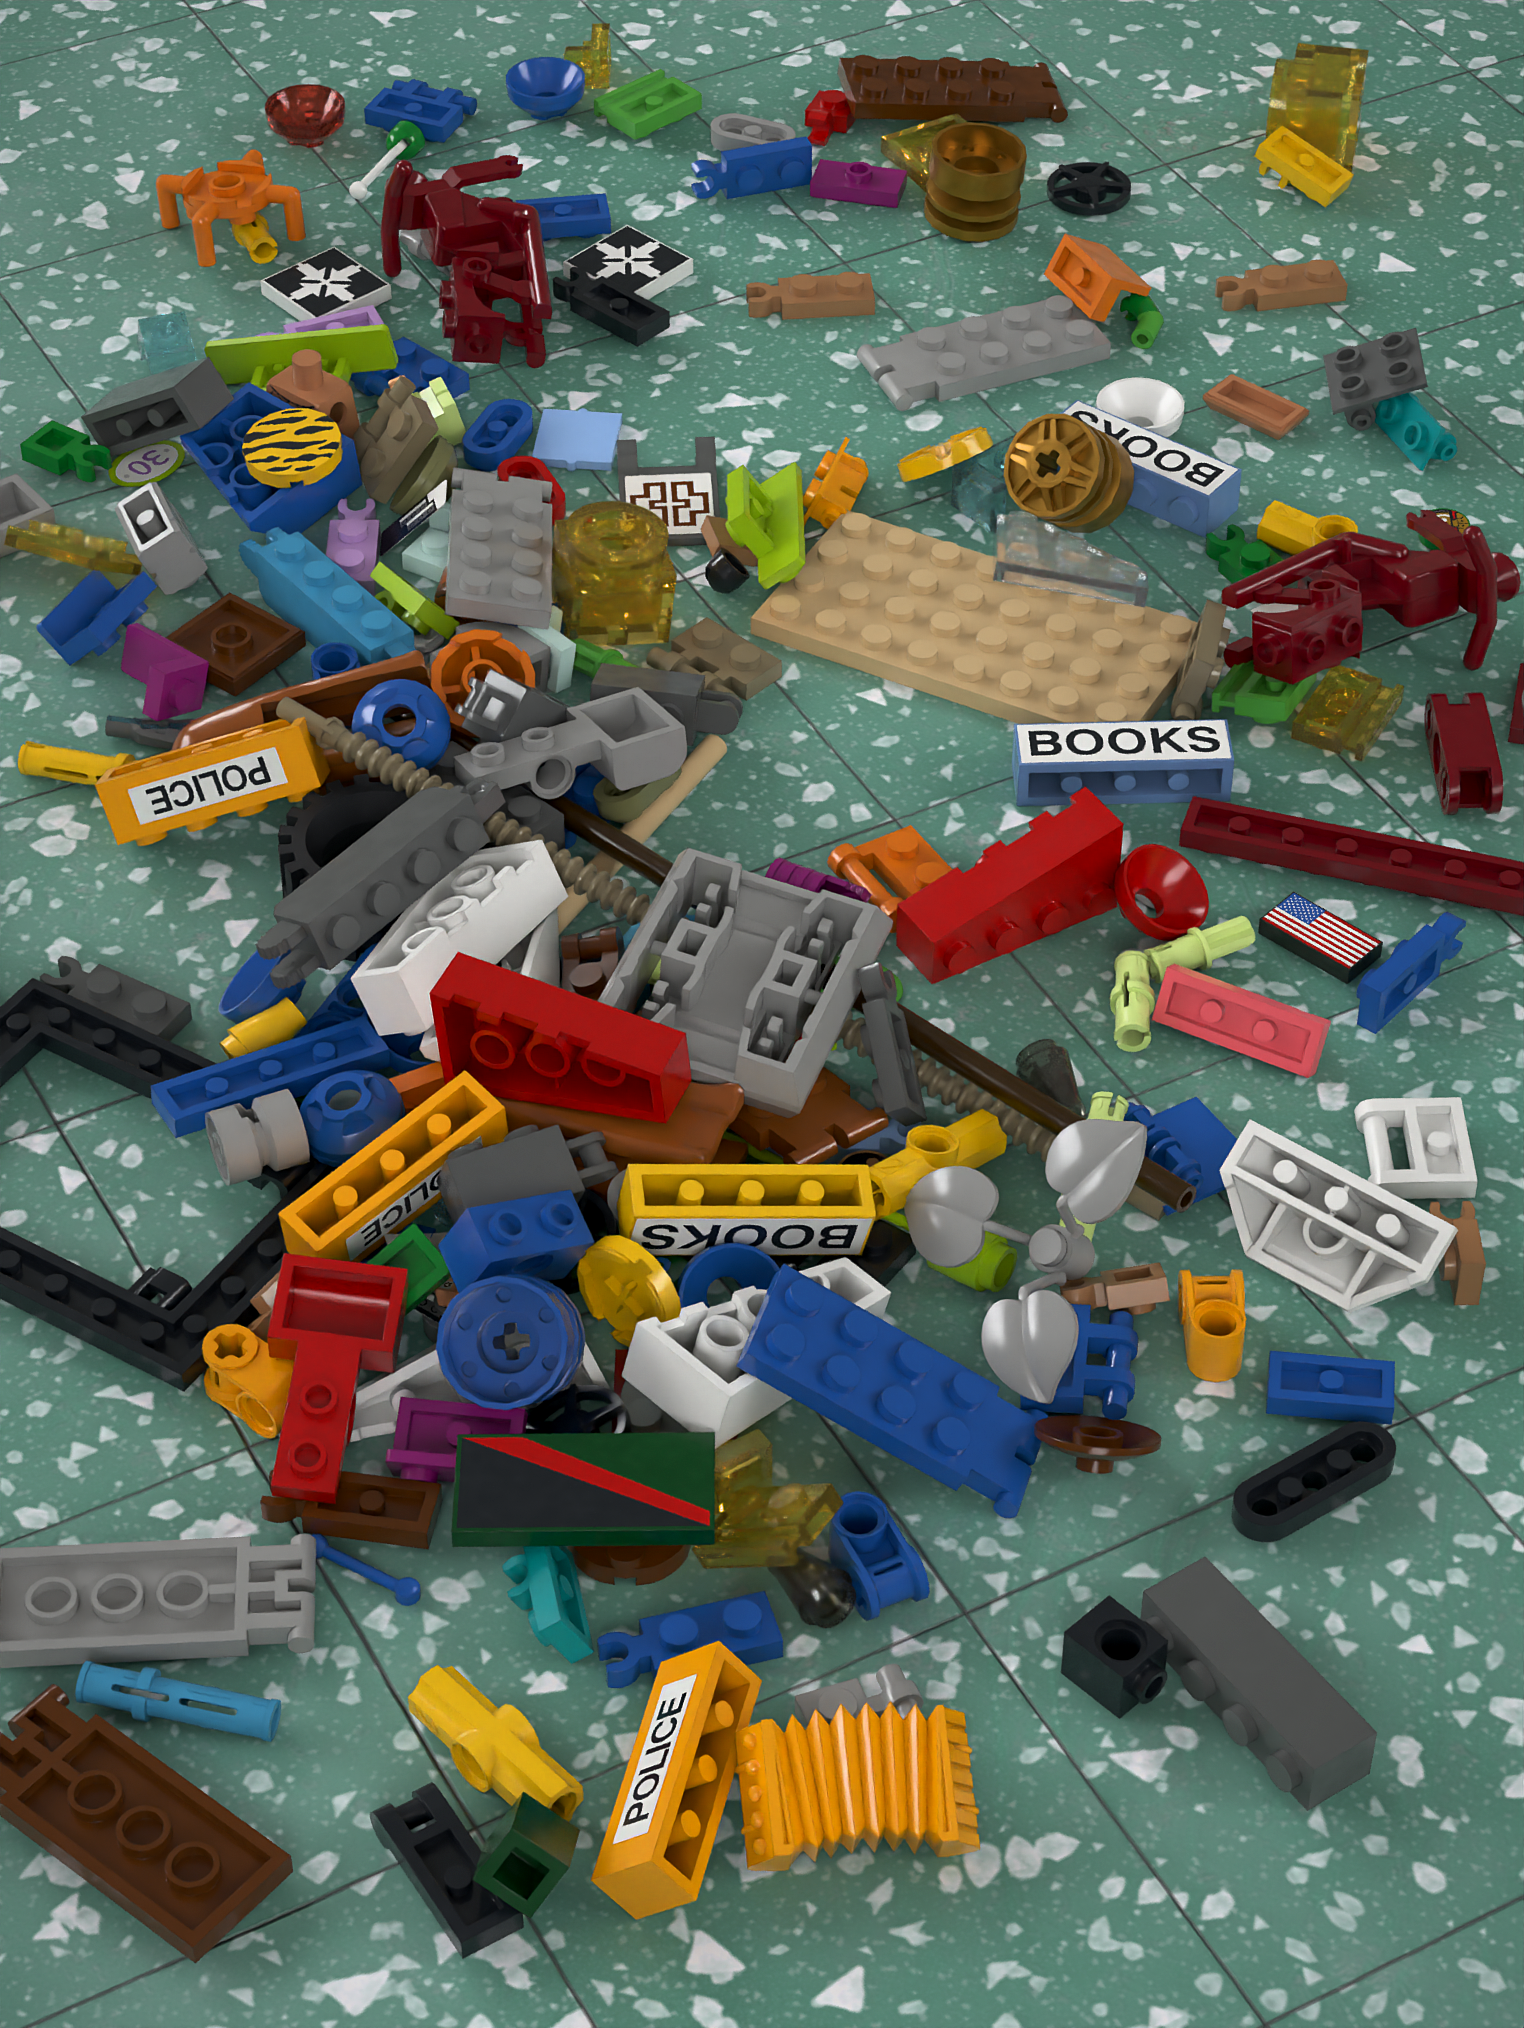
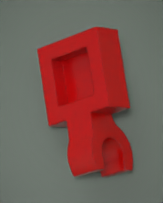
M819 90L805 109V126L813 127L808 140L811 144L826 146L834 131L847 133L856 120L853 118L845 93L839 90Z

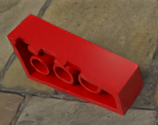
M1086 786L1071 795L1069 798L1072 805L1054 817L1046 811L1028 822L1031 831L1006 846L999 840L983 850V855L971 869L963 873L956 867L897 904L896 946L931 984L956 974H961L970 968L1001 955L1009 954L1020 947L1049 935H1054L1063 929L1094 916L1102 915L1117 907L1118 901L1115 894L1114 880L1115 873L1121 864L1124 824Z
M457 952L429 993L445 1085L466 1070L495 1097L666 1124L692 1081L685 1032L475 957Z

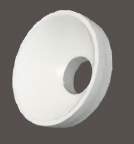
M1135 377L1114 381L1106 385L1099 392L1096 400V408L1166 438L1179 429L1184 416L1185 402L1182 395L1169 384L1150 378Z

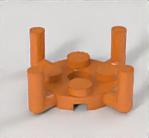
M249 150L241 160L217 162V171L204 174L202 166L191 171L186 176L162 174L156 179L162 227L172 229L180 225L176 194H182L187 217L192 220L199 266L210 267L216 264L211 223L215 219H229V222L235 225L248 224L256 219L257 211L265 208L270 203L283 204L287 237L290 241H300L306 237L299 190L293 186L273 185L271 173L268 176L265 175L263 157L258 150Z

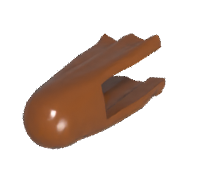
M413 650L384 661L289 686L232 704L194 719L184 726L178 733L172 750L282 719L276 715V708L284 697L291 698L326 719L333 718L334 716L341 720L344 726L352 725L353 715L359 701L369 690L378 684L389 680L406 679L419 682L430 688V679L424 657L420 651ZM396 707L388 711L384 718L413 712L405 707ZM416 718L383 724V726L390 735L403 737L413 731L416 726ZM323 749L330 773L322 786L318 787V794L320 796L326 795L325 784L338 779L344 787L354 785V775L368 774L369 782H381L380 776L371 777L369 775L368 768L359 770L356 768L355 761L351 763L345 762L342 757L343 753L340 751Z
M691 1082L666 1124L495 1097L505 1107L508 1134L528 1125H537L539 1130L559 1125L565 1141L592 1132H603L606 1143L602 1148L608 1162L614 1161L616 1163L618 1173L626 1170L628 1164H746L748 1145L743 1142L722 1139L725 1130L730 1123L735 1121L745 1102L744 1089L738 1083L701 1084ZM580 1156L573 1158L577 1171L585 1169ZM614 1177L605 1182L587 1187V1189L598 1194L608 1204L607 1192Z

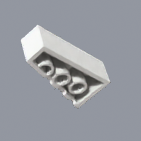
M543 840L478 850L404 910L351 977V981L379 1036L397 1033L413 1036L428 1030L434 1024L429 993L457 952L496 965L568 897Z
M843 1257L799 1271L801 1274L880 1319L883 1318L891 1292L848 1258ZM754 1286L735 1291L729 1302L707 1308L703 1302L681 1308L678 1318L661 1323L655 1316L639 1321L636 1324L622 1377L689 1432H715V1449L792 1399L736 1367L767 1290H757Z

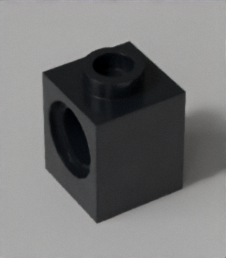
M1109 1595L1064 1632L1061 1674L1120 1719L1139 1702L1142 1704L1151 1702L1164 1687L1167 1680L1165 1669L1168 1640Z

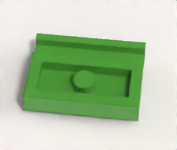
M662 69L656 70L594 99V115L597 117L605 115L607 123L635 140L646 137L651 132L673 122H678L685 116L702 109V93L675 77L667 79L665 71Z
M1253 660L1246 664H1234L1212 692V712L1220 713L1224 706L1235 708L1234 715L1252 717L1258 723L1273 724L1286 721L1317 680V673L1292 685L1254 672Z

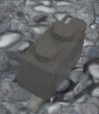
M601 663L591 683L590 701L639 687L685 726L688 746H693L698 732L720 735L733 732L743 712L742 701L735 694L704 690L705 675Z
M490 669L485 681L471 677L468 685L472 686L464 704L458 703L454 710L465 717L461 727L480 737L477 743L479 745L486 742L500 743L521 736L524 731L530 728H549L567 722L566 709L570 708V706L553 696Z
M528 1125L506 1135L504 1142L483 1148L481 1143H471L452 1151L448 1155V1159L445 1160L436 1182L454 1225L467 1208L570 1189L578 1204L585 1188L605 1182L614 1177L619 1171L614 1161L608 1162L602 1148L606 1143L603 1132H592L565 1141L559 1125L539 1130L537 1125ZM580 1156L585 1169L577 1171L573 1158Z

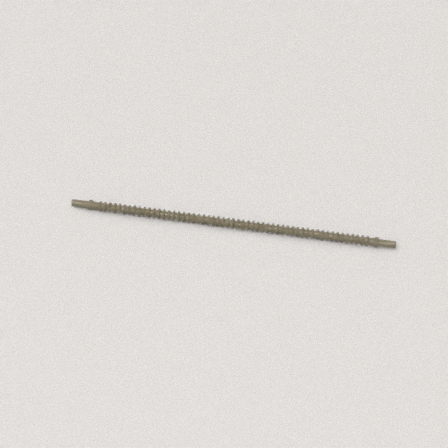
M284 697L276 708V715L291 724L295 719L305 717L308 730L316 738V744L324 750L333 749L337 752L340 751L343 753L342 757L345 762L351 763L355 761L356 768L359 770L368 768L369 775L371 777L380 776L383 784L388 785L393 782L395 791L401 792L406 789L408 798H411L421 790L434 786L448 790L454 787L450 782L442 785L441 777L438 775L429 777V772L425 768L416 770L417 766L411 760L404 763V758L399 753L391 756L389 747L383 746L379 748L377 740L374 739L366 741L364 733H350L345 728L344 723L334 716L333 718L326 719L289 697ZM499 811L492 814L483 823L490 840L488 843L495 841L496 847L543 840L565 888L574 885L575 894L583 895L587 892L589 902L595 903L600 900L601 909L609 910L613 907L615 917L621 918L627 915L626 920L629 925L641 924L651 906L650 898L647 894H641L637 897L635 887L629 886L623 889V882L618 878L610 882L608 872L602 871L597 874L596 865L591 863L584 867L582 857L576 856L571 859V853L568 849L558 851L557 843L553 841L545 844L543 835L536 834L532 836V831L527 826L519 829L518 821L515 819H510L506 822V816L503 812ZM813 1005L810 1015L812 1014L815 1005ZM850 1011L835 1042L842 1038L845 1049L850 1050L856 1046L858 1056L864 1058L868 1054L862 1043L860 1027L866 1024V1021L862 1017L855 1021L852 1020L853 1014ZM915 1049L912 1051L920 1088L922 1089L926 1086L929 1097L934 1098L940 1094L942 1096L941 1103L945 1106L950 1105L952 1102L955 1103V1110L959 1114L969 1111V1115L980 1109L990 1112L998 1117L1002 1131L1007 1136H1012V1144L1014 1146H1020L1025 1143L1028 1154L1033 1155L1039 1151L1041 1153V1161L1046 1163L1049 1149L1057 1137L1040 1125H1036L1029 1118L1022 1117L1021 1113L1013 1108L1008 1109L1007 1105L1000 1100L994 1101L992 1099L993 1096L985 1091L980 1093L978 1087L970 1082L966 1085L964 1078L960 1075L950 1076V1069L943 1065L939 1069L936 1068V1060L929 1057L925 1061L922 1060V1052ZM871 1058L872 1064L875 1065L874 1058ZM1133 1186L1125 1202L1159 1221L1165 1215L1163 1206L1166 1204L1139 1187Z

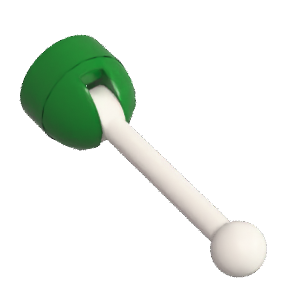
M399 121L389 131L386 138V148L389 152L361 181L351 184L349 188L350 195L355 199L364 198L367 194V187L394 159L410 160L415 157L425 146V138L422 131L412 122Z

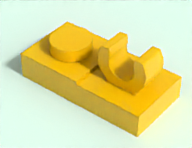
M1280 126L1259 144L1254 157L1262 162L1259 166V173L1264 176L1273 169L1281 175V180L1278 184L1280 188L1283 189L1290 183L1302 191L1308 198L1318 202L1325 208L1349 187L1354 176L1353 173L1284 126Z

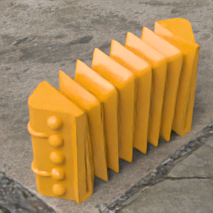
M890 1701L879 1717L866 1702L857 1717L854 1718L840 1703L830 1724L827 1723L815 1708L806 1730L792 1714L785 1732L782 1731L773 1719H763L761 1722L735 1732L738 1763L735 1772L739 1775L743 1827L740 1832L745 1838L747 1869L751 1871L789 1870L802 1851L816 1862L822 1847L832 1859L840 1843L852 1854L862 1838L875 1853L883 1836L894 1852L905 1839L914 1855L923 1840L932 1848L937 1857H950L980 1850L979 1834H977V1815L980 1811L975 1805L974 1793H972L973 1780L972 1773H970V1754L973 1750L968 1745V1737L965 1732V1713L944 1707V1705H937L926 1720L915 1703L902 1719Z

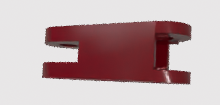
M1428 693L1424 712L1425 736L1443 814L1456 815L1458 808H1483L1487 814H1499L1503 802V774L1483 693H1465L1462 704H1449L1445 693Z

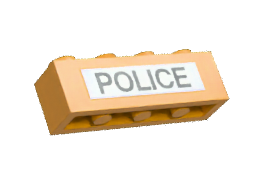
M305 717L295 719L292 724L284 719H278L107 769L95 784L117 845L135 840L137 846H146L164 839L168 836L167 831L183 826H186L188 832L205 829L218 822L217 816L235 811L238 817L254 815L265 810L269 806V801L287 797L290 803L302 801V797L311 791L319 793L318 787L322 786L330 773V768L323 749L316 744V738L308 730Z
M466 1070L278 1213L287 1251L290 1254L361 1262L386 1242L384 1234H397L443 1198L436 1180L445 1160L448 1159L447 1157L452 1151L471 1143H481L483 1148L504 1142V1137L508 1135L505 1107Z
M720 1641L660 1663L591 1877V1881L636 1920L694 1902L699 1894L737 1766L735 1732L749 1726L762 1682L751 1669Z

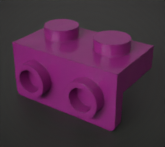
M400 1397L393 1449H387L385 1463L392 1475L401 1479L438 1483V1481L454 1482L457 1434H525L528 1414L522 1408L501 1410L484 1408L471 1403Z

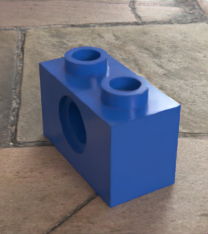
M570 1189L467 1208L438 1244V1247L457 1291L460 1293L473 1282L501 1275L540 1277L546 1281L564 1279L586 1253L585 1251L594 1244V1240Z

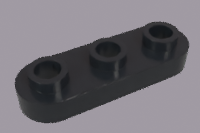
M1358 1421L1348 1423L1242 1482L1234 1493L1231 1517L1235 1528L1245 1537L1258 1542L1278 1541L1385 1481L1391 1475L1394 1467L1396 1454L1394 1438L1386 1429L1371 1422ZM1356 1461H1365L1367 1463H1359ZM1306 1488H1315L1318 1491H1311Z

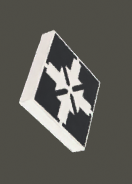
M626 225L563 262V276L570 279V268L578 267L583 269L587 273L588 279L592 281L604 276L649 300L693 273V259Z
M335 246L260 280L262 295L299 321L370 305L376 307L392 299L391 285Z

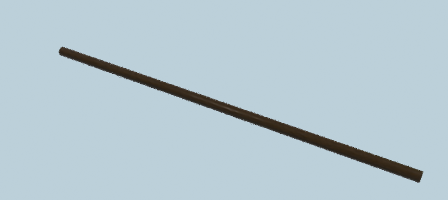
M413 713L389 718L398 722L416 717ZM451 728L450 742L454 741L469 752L477 745L478 742ZM525 783L519 784L520 786H522L523 788L537 796ZM564 795L554 799H544L537 796L564 814V828L661 888L674 863ZM693 904L691 905V907H692L693 909H695V910H696V908L698 907V906L693 905ZM821 964V974L826 966L825 964ZM834 964V966H833V968H832V970H831V972H830V974H829V976H828V978H827V980H826V982H825V984H824V986H823V988H822L823 990L825 989V987H826V985H827V983H828V981H829V979H830V977H831V975H832V973H833V971H834V969H835V967H836V964ZM861 989L852 1008L864 1015L862 1004L867 1002ZM897 1002L898 1008L904 1011L912 1046L1052 1134L1058 1136L1069 1125L1077 1121L1086 1120ZM1144 1156L1134 1185L1179 1213L1185 1212L1192 1205L1196 1197V1187Z

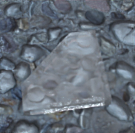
M1011 511L1009 515L997 514L993 531V581L1145 608L1149 590L1147 571L1141 569L1136 564L1124 561L1089 544L1086 540L1073 536L1047 522L1038 521V517L1031 513Z

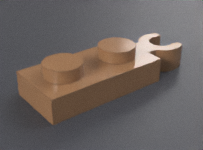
M1316 259L1302 264L1286 266L1268 265L1261 269L1245 270L1243 279L1235 276L1219 277L1216 279L1215 296L1223 297V311H1237L1250 304L1254 305L1256 311H1266L1346 301L1348 285L1334 260Z
M843 272L839 275L826 276L799 274L788 278H778V286H770L761 282L746 284V301L748 303L749 317L753 318L766 317L774 312H781L782 320L875 315V296L870 273Z

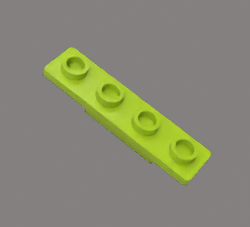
M385 324L208 341L204 348L206 357L210 358L225 385L251 382V384L266 391V385L272 377L292 365L293 354L300 350L310 349L319 352L322 360V370L348 382V384L352 373L395 369L398 363L388 326Z
M793 462L759 484L747 468L741 465L727 475V497L725 502L728 510V521H726L725 525L734 542L740 547L746 545L758 559V582L767 590L778 582L786 583L792 580L806 563L802 470L796 462Z

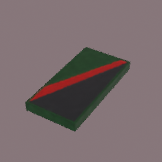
M715 1432L457 1434L451 1528L452 1547L715 1545Z

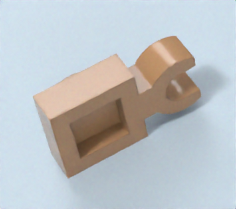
M1160 1262L1101 1271L1098 1277L1066 1280L1063 1286H1059L1061 1296L1070 1304L1091 1305V1310L1097 1307L1108 1306L1109 1310L1119 1309L1131 1315H1138L1156 1309V1303L1170 1301L1167 1277Z

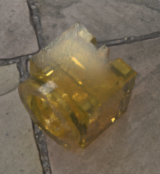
M1298 43L1295 59L1277 58L1270 93L1266 138L1280 126H1284L1352 173L1361 124L1369 50Z
M601 501L580 507L566 520H555L552 546V599L554 603H558V608L563 611L562 630L564 636L569 640L575 641L577 638H582L596 646L669 643L677 576L667 551L669 540L667 526L655 513L627 502Z

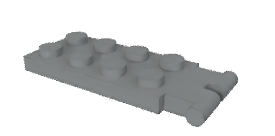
M1056 295L1046 300L1022 306H1011L1002 311L978 317H966L961 321L938 327H926L918 332L901 335L900 342L877 348H873L870 344H865L858 349L857 358L873 379L879 383L880 388L899 411H905L916 401L936 397L941 402L1110 359L1111 342L1066 295Z
M453 467L451 487L460 488V490H452L449 510L445 615L548 629L552 613V504L542 503V501L550 502L552 482L509 476L508 482L498 481L497 474Z
M298 1534L291 1539L290 1545L252 1546L251 1536L0 1548V1668L84 1664L86 1660L95 1663L238 1657L249 1656V1645L288 1644V1648L292 1652L307 1653L314 1648L315 1597L311 1593L315 1590L316 1539L308 1534Z

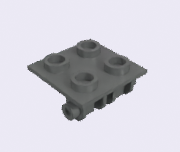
M1416 328L1403 332H1391L1380 339L1357 346H1345L1336 352L1323 355L1333 415L1344 412L1348 424L1359 431L1367 430L1375 421L1376 414L1372 403L1428 387Z

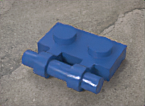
M415 79L409 82L395 80L392 89L384 87L364 108L365 124L380 127L389 132L399 121L405 120L415 124L422 131L426 141L444 143L463 123V114L474 115L477 109L476 98L463 96L461 90L449 87L442 91L430 88L427 82Z
M404 336L393 341L398 357L395 369L352 373L350 378L354 382L355 388L367 396L376 395L380 397L386 388H390L388 382L402 375H405L406 378L415 384L416 389L413 393H419L430 387L429 381L438 377L443 379L453 399L470 390L469 373Z
M1071 1304L1078 1318V1341L1073 1358L1059 1381L1054 1400L1051 1404H1043L1020 1395V1409L1026 1411L1029 1409H1039L1043 1412L1083 1414L1084 1395L1098 1396L1103 1401L1102 1414L1106 1418L1112 1420L1122 1419L1126 1416L1127 1405L1135 1394L1136 1380L1134 1374L1130 1371V1364L1137 1355L1139 1338L1133 1330V1316L1128 1312L1116 1311L1110 1315L1109 1324L1091 1323V1305ZM1088 1354H1102L1106 1359L1105 1366L1087 1365Z

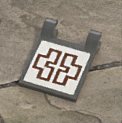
M715 436L695 437V465L638 467L636 439L617 440L622 548L707 545L700 530L706 515L720 517Z

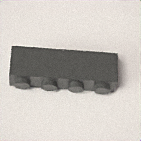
M1206 1557L1199 1559L1143 1591L1140 1619L1168 1640L1166 1662L1181 1677L1188 1693L1197 1701H1204L1223 1721L1225 1729L1233 1741L1240 1746H1246L1263 1763L1271 1780L1280 1790L1290 1792L1308 1811L1370 1774L1377 1732Z

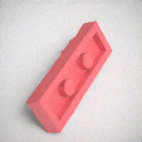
M1172 964L1166 968L1152 1020L1306 1078L1316 1074L1331 1021L1303 1012L1295 1007L1177 964Z

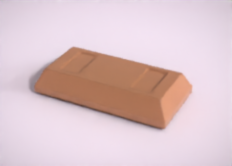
M1230 374L1203 395V400L1210 409L1276 440H1280L1309 415V410L1233 374Z

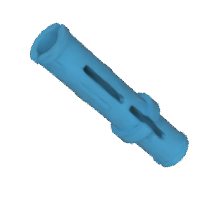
M86 1660L81 1667L76 1684L75 1697L77 1702L84 1704L92 1703L132 1713L134 1720L148 1722L152 1717L196 1725L206 1729L262 1738V1740L272 1742L275 1737L281 1715V1701L272 1698L270 1700L218 1687L161 1677L159 1669L145 1667L141 1672L98 1665L95 1662ZM128 1687L167 1695L169 1700L165 1702L121 1692V1688ZM196 1701L235 1709L237 1713L236 1715H228L188 1706V1702Z

